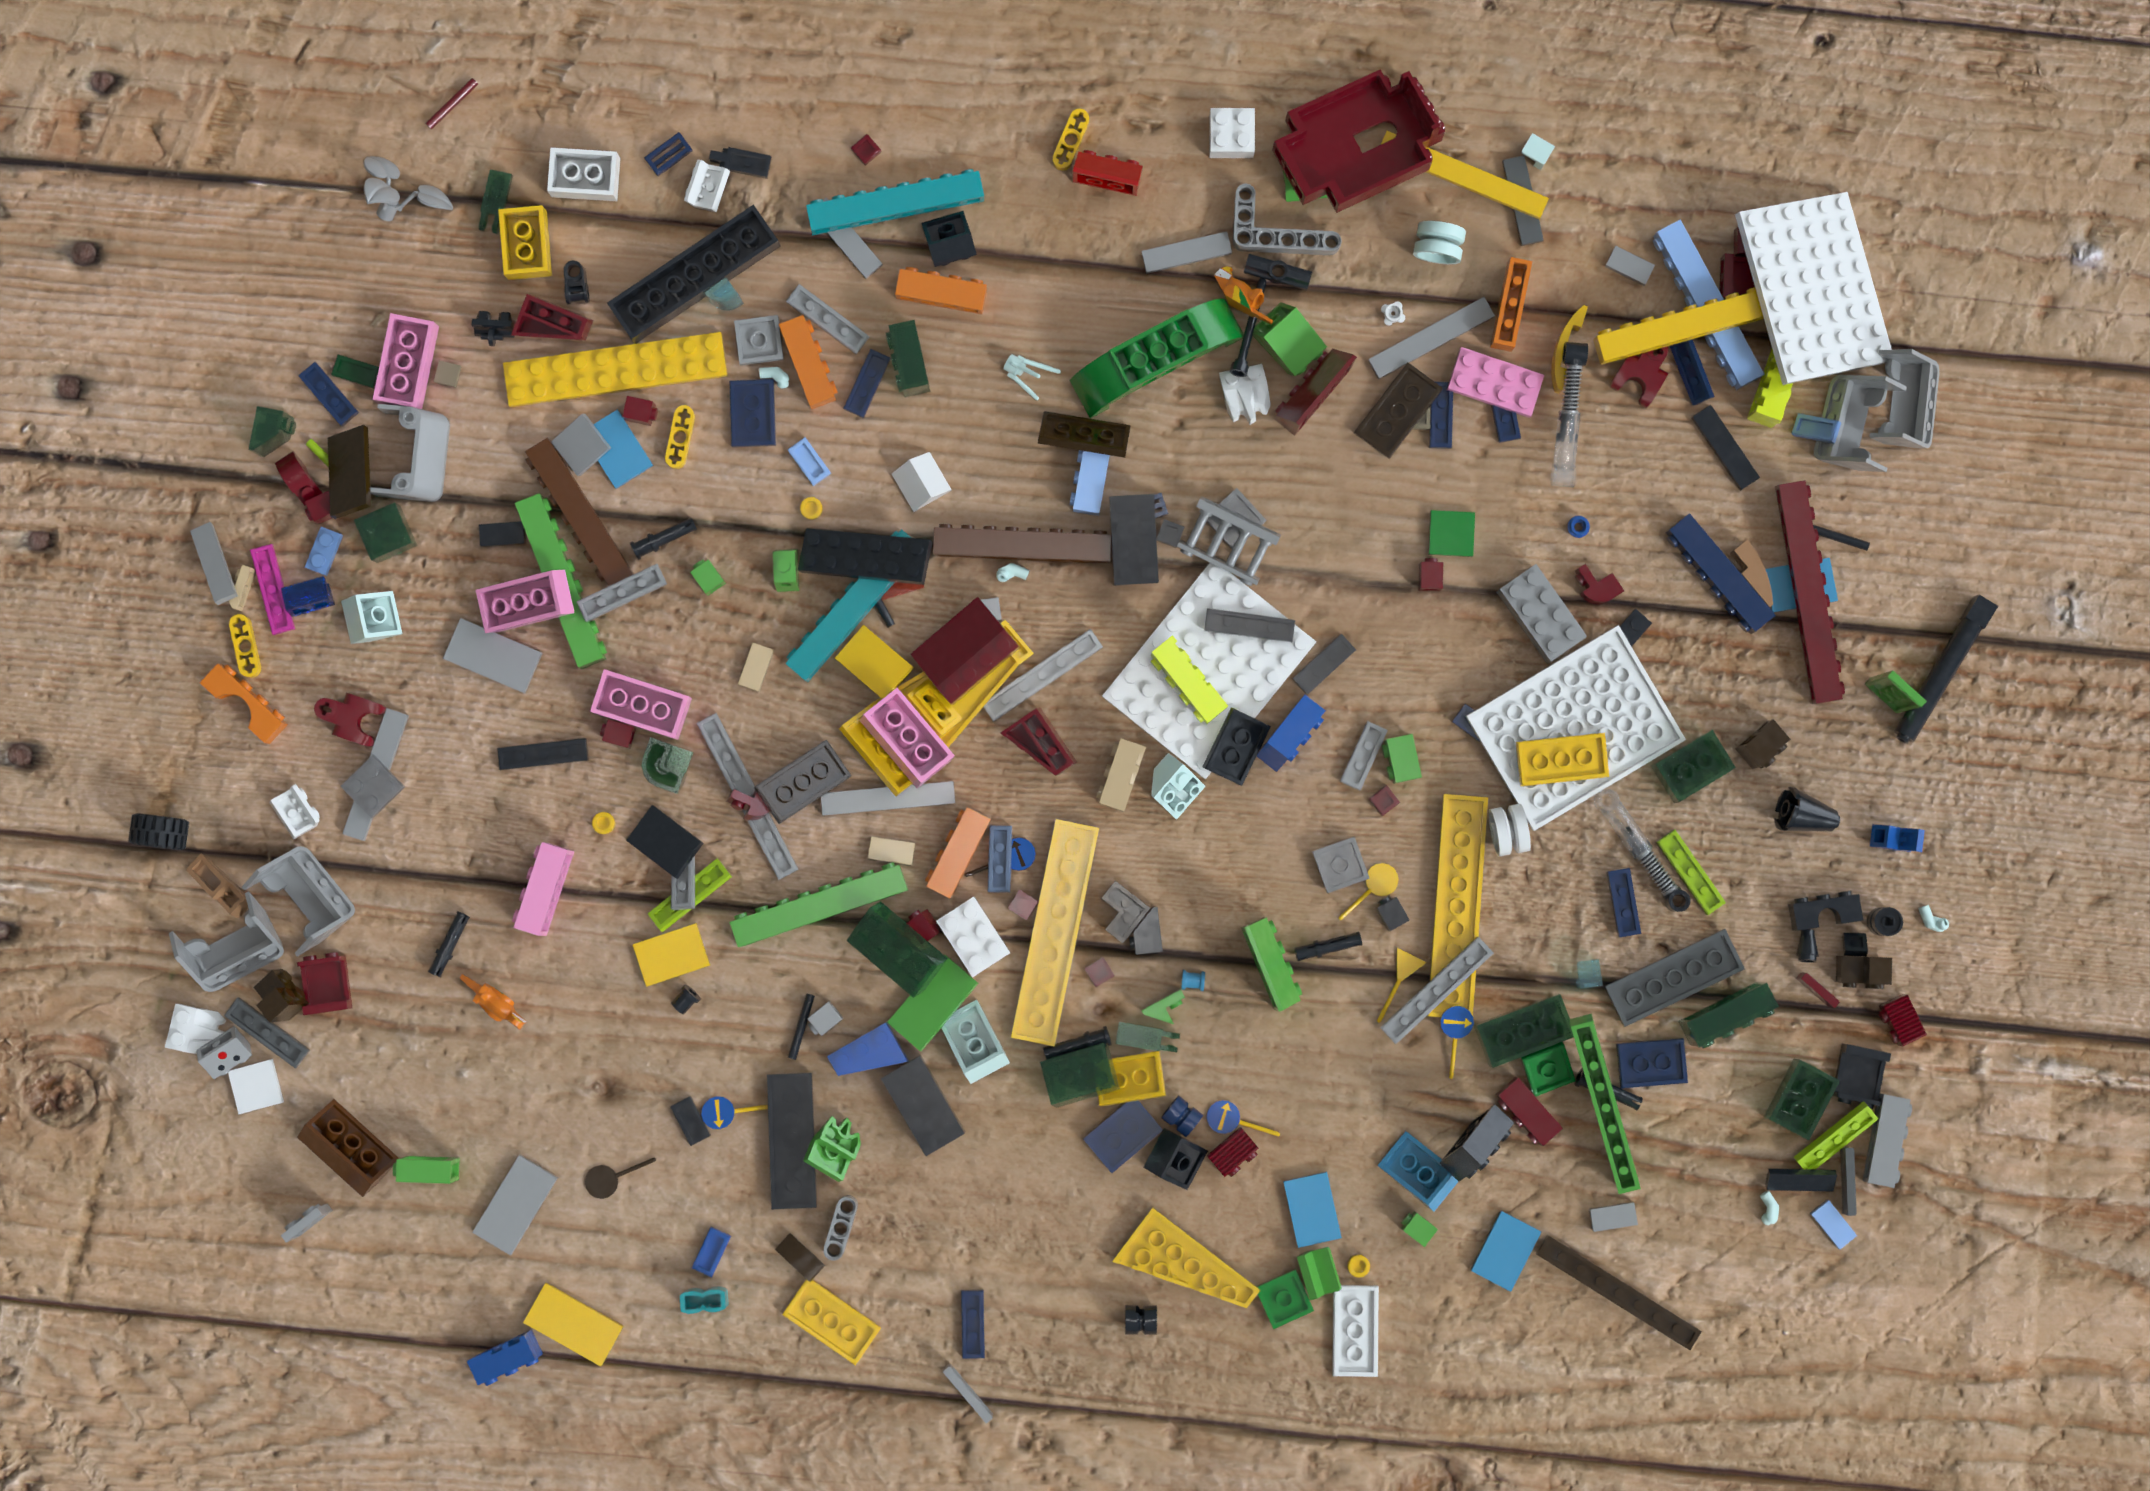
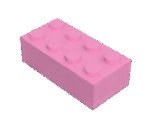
M390 313L372 399L376 403L418 409L423 408L439 326L434 321Z
M551 570L476 590L485 633L501 632L574 613L565 570Z
M604 669L590 712L678 740L692 698Z
M898 688L863 714L860 722L916 788H919L951 762L955 756Z
M542 842L541 846L537 845L533 856L536 861L534 867H530L526 879L529 882L527 888H523L520 894L519 901H522L520 909H516L512 922L515 924L513 928L538 936H547L574 851Z

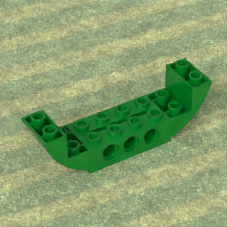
M1223 298L1215 299L1187 309L1110 349L1079 370L1069 381L1091 419L1108 410L1111 403L1222 345L1228 347L1242 340L1244 333L1226 300Z

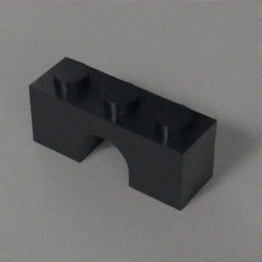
M1852 891L1838 892L1839 897L1830 898V894L1817 895V900L1808 901V897L1794 899L1795 903L1788 904L1792 931L1818 928L1819 914L1826 908L1834 913L1836 924L1864 921L1859 894H1852Z

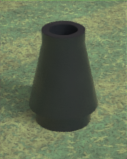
M1801 930L1796 953L1799 962L1814 963L1817 961L1819 954L1815 930Z

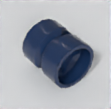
M1178 1095L1161 1118L1169 1125L1175 1124L1176 1130L1184 1137H1187L1199 1123L1203 1114L1194 1107L1188 1108V1102Z

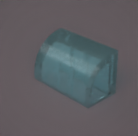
M726 277L705 292L709 302L721 310H734L744 304Z

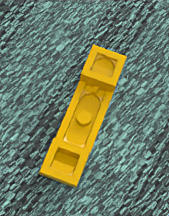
M1582 306L1571 317L1555 345L1551 366L1552 384L1555 393L1559 394L1562 391L1565 383L1564 379H1566L1565 375H1567L1565 373L1567 370L1560 367L1564 343L1568 342L1571 330L1579 331L1582 328L1588 306Z

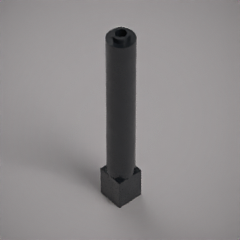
M1980 594L1971 599L1960 618L1959 625L1917 692L1927 702L1920 708L1905 712L1894 731L1897 734L1896 738L1905 744L1916 740L1981 630L1986 628L1998 605Z

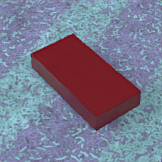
M1803 972L1796 977L1800 983L1829 1008H1836L1840 1003L1836 997L1808 973Z

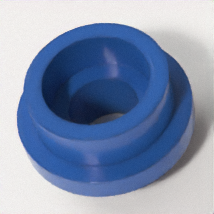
M1575 516L1569 520L1567 529L1571 536L1582 538L1589 532L1590 524L1585 517ZM1576 523L1581 524V531L1575 530L1574 526Z

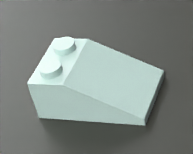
M978 1000L956 1010L943 1025L942 1030L970 1084L1010 1063Z

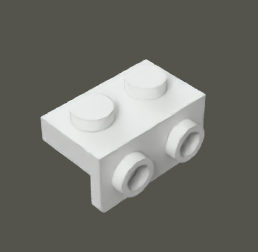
M697 160L689 186L686 189L684 201L695 208L717 212L730 171L724 167L709 165L702 160Z
M296 784L291 786L290 790L269 802L293 840L315 828L319 823L318 818H320L315 807H310L307 802L308 798L304 790L298 788Z

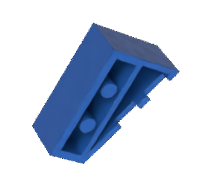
M1304 695L1258 752L1257 757L1276 772L1287 760L1292 762L1299 753L1296 748L1300 744L1304 746L1311 738L1310 730L1312 728L1317 730L1324 721L1321 716L1326 710L1307 695Z
M531 1329L467 1360V1363L477 1385L484 1383L485 1386H488L498 1381L497 1377L505 1374L507 1377L519 1371L518 1367L523 1365L528 1367L539 1362L538 1357L543 1352Z

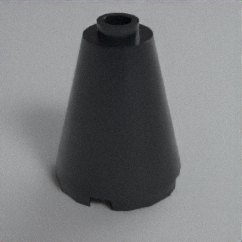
M1788 787L1790 790H1784L1778 798L1775 812H1779L1778 819L1774 818L1776 828L1781 831L1832 832L1840 824V816L1837 810L1796 788Z

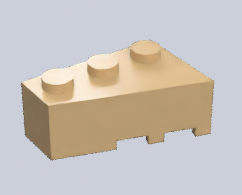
M1122 738L1119 744L1114 743L1110 755L1114 757L1112 765L1107 764L1103 776L1107 778L1105 786L1100 785L1096 798L1100 799L1099 804L1122 812L1125 811L1146 749L1145 746Z

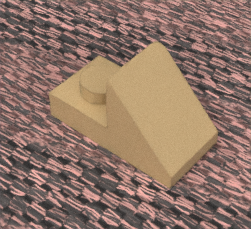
M242 565L241 569H238L235 574V589L238 596L228 600L233 609L243 611L256 572L251 567Z

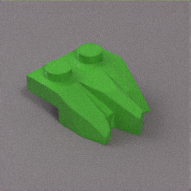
M831 1116L811 1140L803 1161L837 1182L843 1181L850 1161L856 1159L860 1149V1134H849L852 1123L848 1118H845L837 1126L836 1119Z

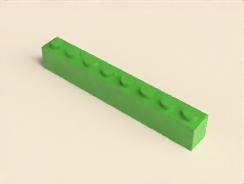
M539 493L516 502L517 511L541 573L551 570H565L574 613L561 616L559 619L578 668L584 669L606 660L604 654L607 653V649L603 641L599 642L597 637L599 629L595 620L586 622L577 604V601L583 599L581 592L584 590L580 580H575L573 572L576 571L572 560L566 557L565 551H568L564 539H559L557 531L560 528L557 520L551 518L549 511L552 510L548 498H544Z
M894 862L881 866L882 871L874 873L872 869L860 873L861 878L856 880L848 877L840 880V885L832 887L831 884L819 887V892L811 894L810 891L798 894V899L789 901V898L777 901L776 907L769 909L768 905L755 909V914L747 916L745 912L734 916L735 920L731 921L730 925L738 948L909 891L901 866H895Z
M1592 1014L1570 1019L1572 1033L1618 1193L1622 1194L1641 1189Z

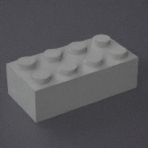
M1537 564L1497 591V594L1547 664L1587 637Z

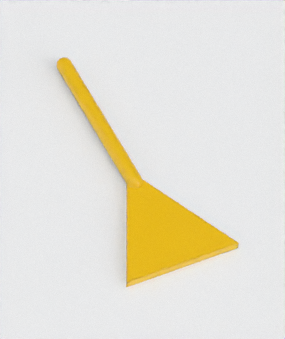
M1397 948V981L1377 1019L1378 1023H1381L1400 983L1427 962Z

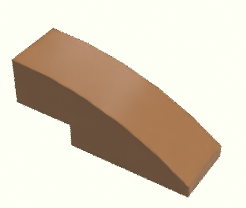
M1747 539L1731 551L1730 555L1743 569L1741 572L1742 576L1770 608L1773 605V597L1769 578L1759 555Z
M200 854L186 869L198 884L213 899L217 900L230 915L239 918L248 909L245 892L203 854Z

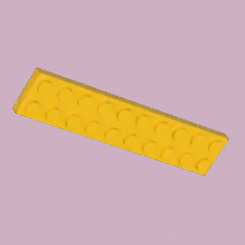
M721 332L503 363L509 407L728 377Z
M1443 794L1430 981L1472 941L1479 937L1488 797ZM1476 970L1427 1016L1441 1017L1444 1011L1452 1006L1465 1007L1473 1016Z
M1058 819L1055 821L1011 1038L1055 1047L1099 832L1097 827Z

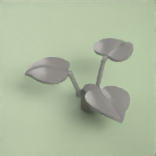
M367 156L363 165L366 171L375 177L386 179L385 183L377 178H368L364 184L367 204L380 203L376 214L382 220L392 221L397 210L402 211L403 207L416 196L418 201L424 205L453 210L448 197L440 189L430 185H420L417 189L418 191H414L399 204L400 195L390 186L391 178L398 179L400 176L398 167L382 157Z

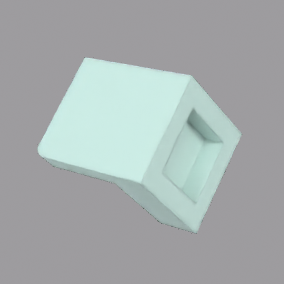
M1532 133L1521 153L1534 160L1535 164L1533 166L1541 170L1555 146Z

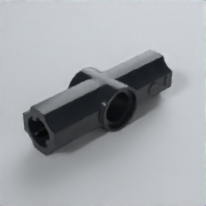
M1252 254L1248 255L1244 269L1245 274L1270 280L1274 284H1284L1305 291L1308 289L1312 271L1287 265L1281 260L1273 261ZM1280 268L1283 270L1284 275L1276 277L1273 275L1272 270Z

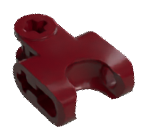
M1668 346L1658 349L1656 356L1653 355L1654 350L1642 353L1640 356L1635 355L1625 358L1611 381L1610 388L1618 391L1626 381H1637L1642 387V395L1638 401L1639 405L1647 408L1654 400L1669 374L1660 368L1668 354Z
M347 692L343 703L330 698H322L314 706V712L318 718L335 724L332 735L367 747H373L374 738L364 733L361 729L362 718L370 713L383 715L386 707L382 704ZM329 706L332 709L331 713H326L323 707Z

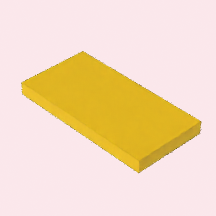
M1605 733L1515 742L1520 786L1609 777Z
M806 1279L782 1314L855 1366L881 1329L879 1325L814 1280L809 1282Z
M547 1282L544 1284L523 1322L599 1366L603 1365L624 1327Z

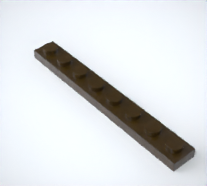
M1548 1235L1536 1255L1688 1350L1692 1349L1702 1332Z

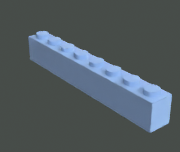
M1681 219L1657 231L1653 236L1654 246L1659 252H1662L1666 268L1669 271L1672 270L1677 288L1679 290L1682 289L1686 296L1684 298L1686 305L1696 304V307H1701L1708 300L1716 298L1718 302L1724 300ZM1739 327L1705 336L1707 344L1710 348H1714L1717 354L1716 360L1720 367H1724L1727 372L1726 378L1728 383L1732 387L1734 386L1736 390L1764 375Z

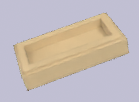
M752 643L738 685L760 692L774 650Z
M871 837L868 859L912 865L916 843Z

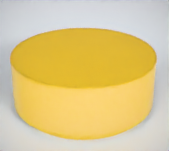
M808 497L802 501L800 511L806 519L815 520L822 514L823 507L817 498Z
M607 812L596 814L592 820L593 829L599 834L612 832L615 827L614 817Z
M1356 1254L1349 1258L1347 1269L1354 1277H1364L1370 1270V1263L1365 1256Z

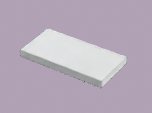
M1341 1285L1342 1289L1340 1291L1333 1292L1332 1375L1378 1377L1379 1286Z

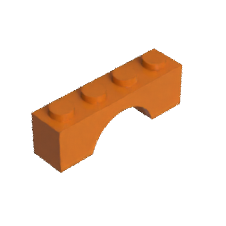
M218 663L204 677L200 684L215 698L224 699L229 696H239L244 699L251 712L248 728L264 743L270 744L288 725L284 721L285 716L277 709L272 710L267 706L269 701L261 694H254L251 691L253 687L244 679L240 681L235 676L237 672L230 665L226 664L224 666Z

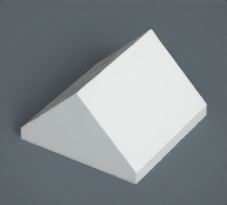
M930 452L909 459L892 473L913 512L951 491L949 484Z

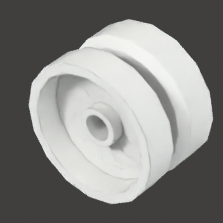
M1522 804L1510 805L1507 809V815L1502 807L1489 809L1490 833L1497 856L1510 855L1512 845L1517 853L1530 851L1529 827Z

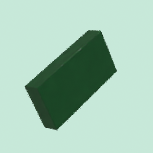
M338 354L331 375L375 389L379 367Z

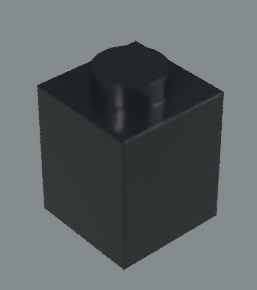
M1389 895L1378 901L1380 906L1375 909L1388 931H1392L1410 921L1397 897L1391 899Z

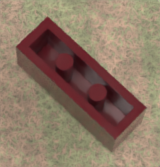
M1514 1077L1496 1093L1499 1098L1497 1103L1504 1111L1508 1109L1514 1115L1511 1119L1519 1128L1525 1127L1529 1132L1526 1136L1534 1145L1539 1143L1541 1146H1544L1563 1129L1518 1077Z

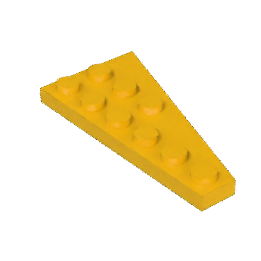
M1155 1208L1150 1210L1112 1261L1244 1308L1250 1305L1260 1291L1258 1287Z

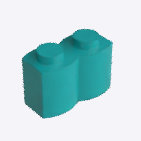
M711 1287L707 1290L691 1288L680 1295V1310L687 1314L698 1313L702 1310L718 1312L729 1305L728 1289L724 1287Z

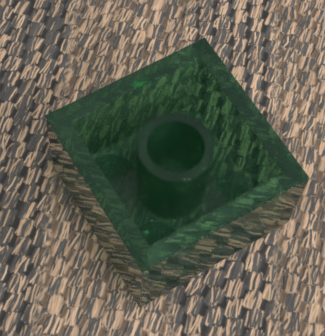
M395 502L354 520L369 557L375 563L382 562L417 546L402 508Z

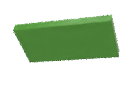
M1894 671L1870 677L1865 682V685L1895 713L1920 708L1927 702Z
M944 954L887 1023L922 1052L979 983Z

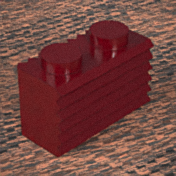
M1901 994L1879 1005L1881 1009L1878 1012L1884 1024H1888L1891 1030L1888 1034L1894 1044L1897 1043L1898 1046H1905L1927 1035L1907 994Z
M1239 1127L1208 1153L1207 1157L1224 1177L1227 1175L1232 1177L1241 1169L1239 1165L1246 1160L1248 1163L1258 1155L1256 1151L1259 1148L1242 1127Z

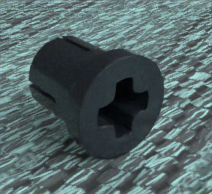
M684 985L681 988L682 991L671 1002L673 1007L683 1015L694 1003H698L701 1000L700 996L688 985Z

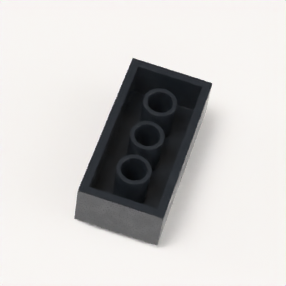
M1154 494L1110 496L1114 586L1159 583Z
M921 1055L881 1078L925 1156L965 1134L963 1126Z

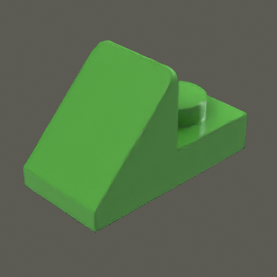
M1180 989L1141 1011L1143 1015L1174 1024L1166 1008L1169 1006L1172 1010L1183 1004L1181 1000L1185 996Z

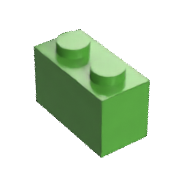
M1413 734L1384 740L1385 745H1382L1384 758L1389 760L1390 766L1387 767L1389 780L1393 779L1395 784L1422 778Z

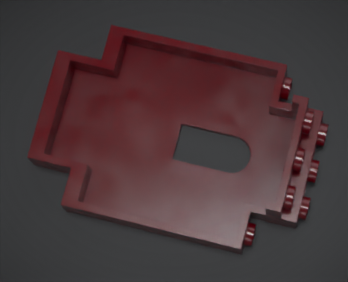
M1380 69L1287 112L1285 122L1291 134L1275 140L1272 151L1302 205L1326 195L1335 212L1338 213L1430 169L1433 157L1430 150L1426 148L1442 141L1445 134V126L1439 116L1435 114L1433 104L1424 95L1423 86L1416 77L1412 76L1410 71L1403 73L1399 84L1391 87L1388 76H1384ZM1383 122L1394 125L1397 131L1394 139L1362 153L1353 137Z

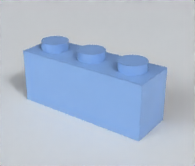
M1079 450L1077 462L1081 463L1080 471H1075L1073 484H1077L1076 493H1071L1070 498L1073 512L1099 516L1110 455Z

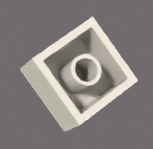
M1211 108L1209 115V158H1253L1255 153V108Z

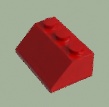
M1078 151L1073 168V182L1137 196L1143 166L1139 165V162L1135 160H1126L1124 162L1112 155L1102 157L1097 156L1093 151Z

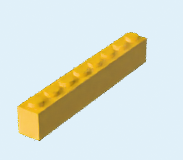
M1751 288L1747 290V294L1740 296L1739 293L1725 296L1726 300L1719 302L1717 298L1708 300L1701 307H1696V304L1683 308V312L1675 313V310L1663 313L1662 318L1654 319L1653 316L1640 320L1641 323L1633 325L1632 322L1619 326V330L1612 331L1611 328L1599 331V335L1593 341L1600 365L1763 320L1764 317L1756 288Z

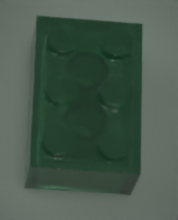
M915 320L888 325L890 332H886L889 349H894V353L890 355L894 371L898 370L899 375H895L899 392H903L905 397L931 392Z
M1713 730L1705 732L1651 765L1673 803L1681 802L1736 768Z
M1104 1043L1040 1062L1050 1103L1056 1108L1120 1089L1109 1046Z
M1794 1058L1763 1118L1802 1139L1810 1140L1840 1080L1800 1059Z

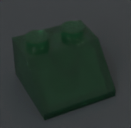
M257 406L248 450L260 457H265L288 442L291 434L293 435L296 430L295 418L284 411Z

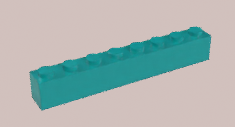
M973 169L962 171L959 175L953 176L951 173L939 176V179L923 178L914 184L902 182L894 188L888 189L887 186L876 188L874 192L857 191L853 193V196L837 195L828 201H823V199L813 200L810 204L806 205L812 236L984 202V191L979 171L974 172Z
M902 529L899 533L895 531L891 535L896 537L911 538ZM869 579L852 581L844 590L846 594L842 599L837 598L830 606L832 610L827 616L822 615L815 624L817 626L812 633L809 631L801 640L803 644L798 649L794 648L787 655L788 661L785 664L806 682H809L895 582Z

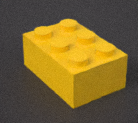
M543 205L498 209L504 276L508 280L552 276L547 211Z

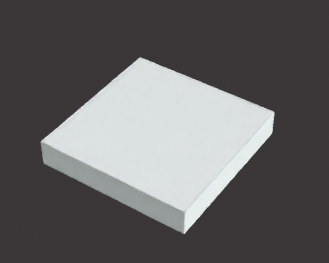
M273 1059L228 1072L238 1114L284 1102Z

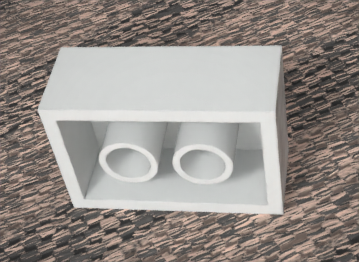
M550 148L547 191L551 197L617 201L620 157L614 151Z
M972 897L936 921L972 977L1010 954L1009 949L975 897Z

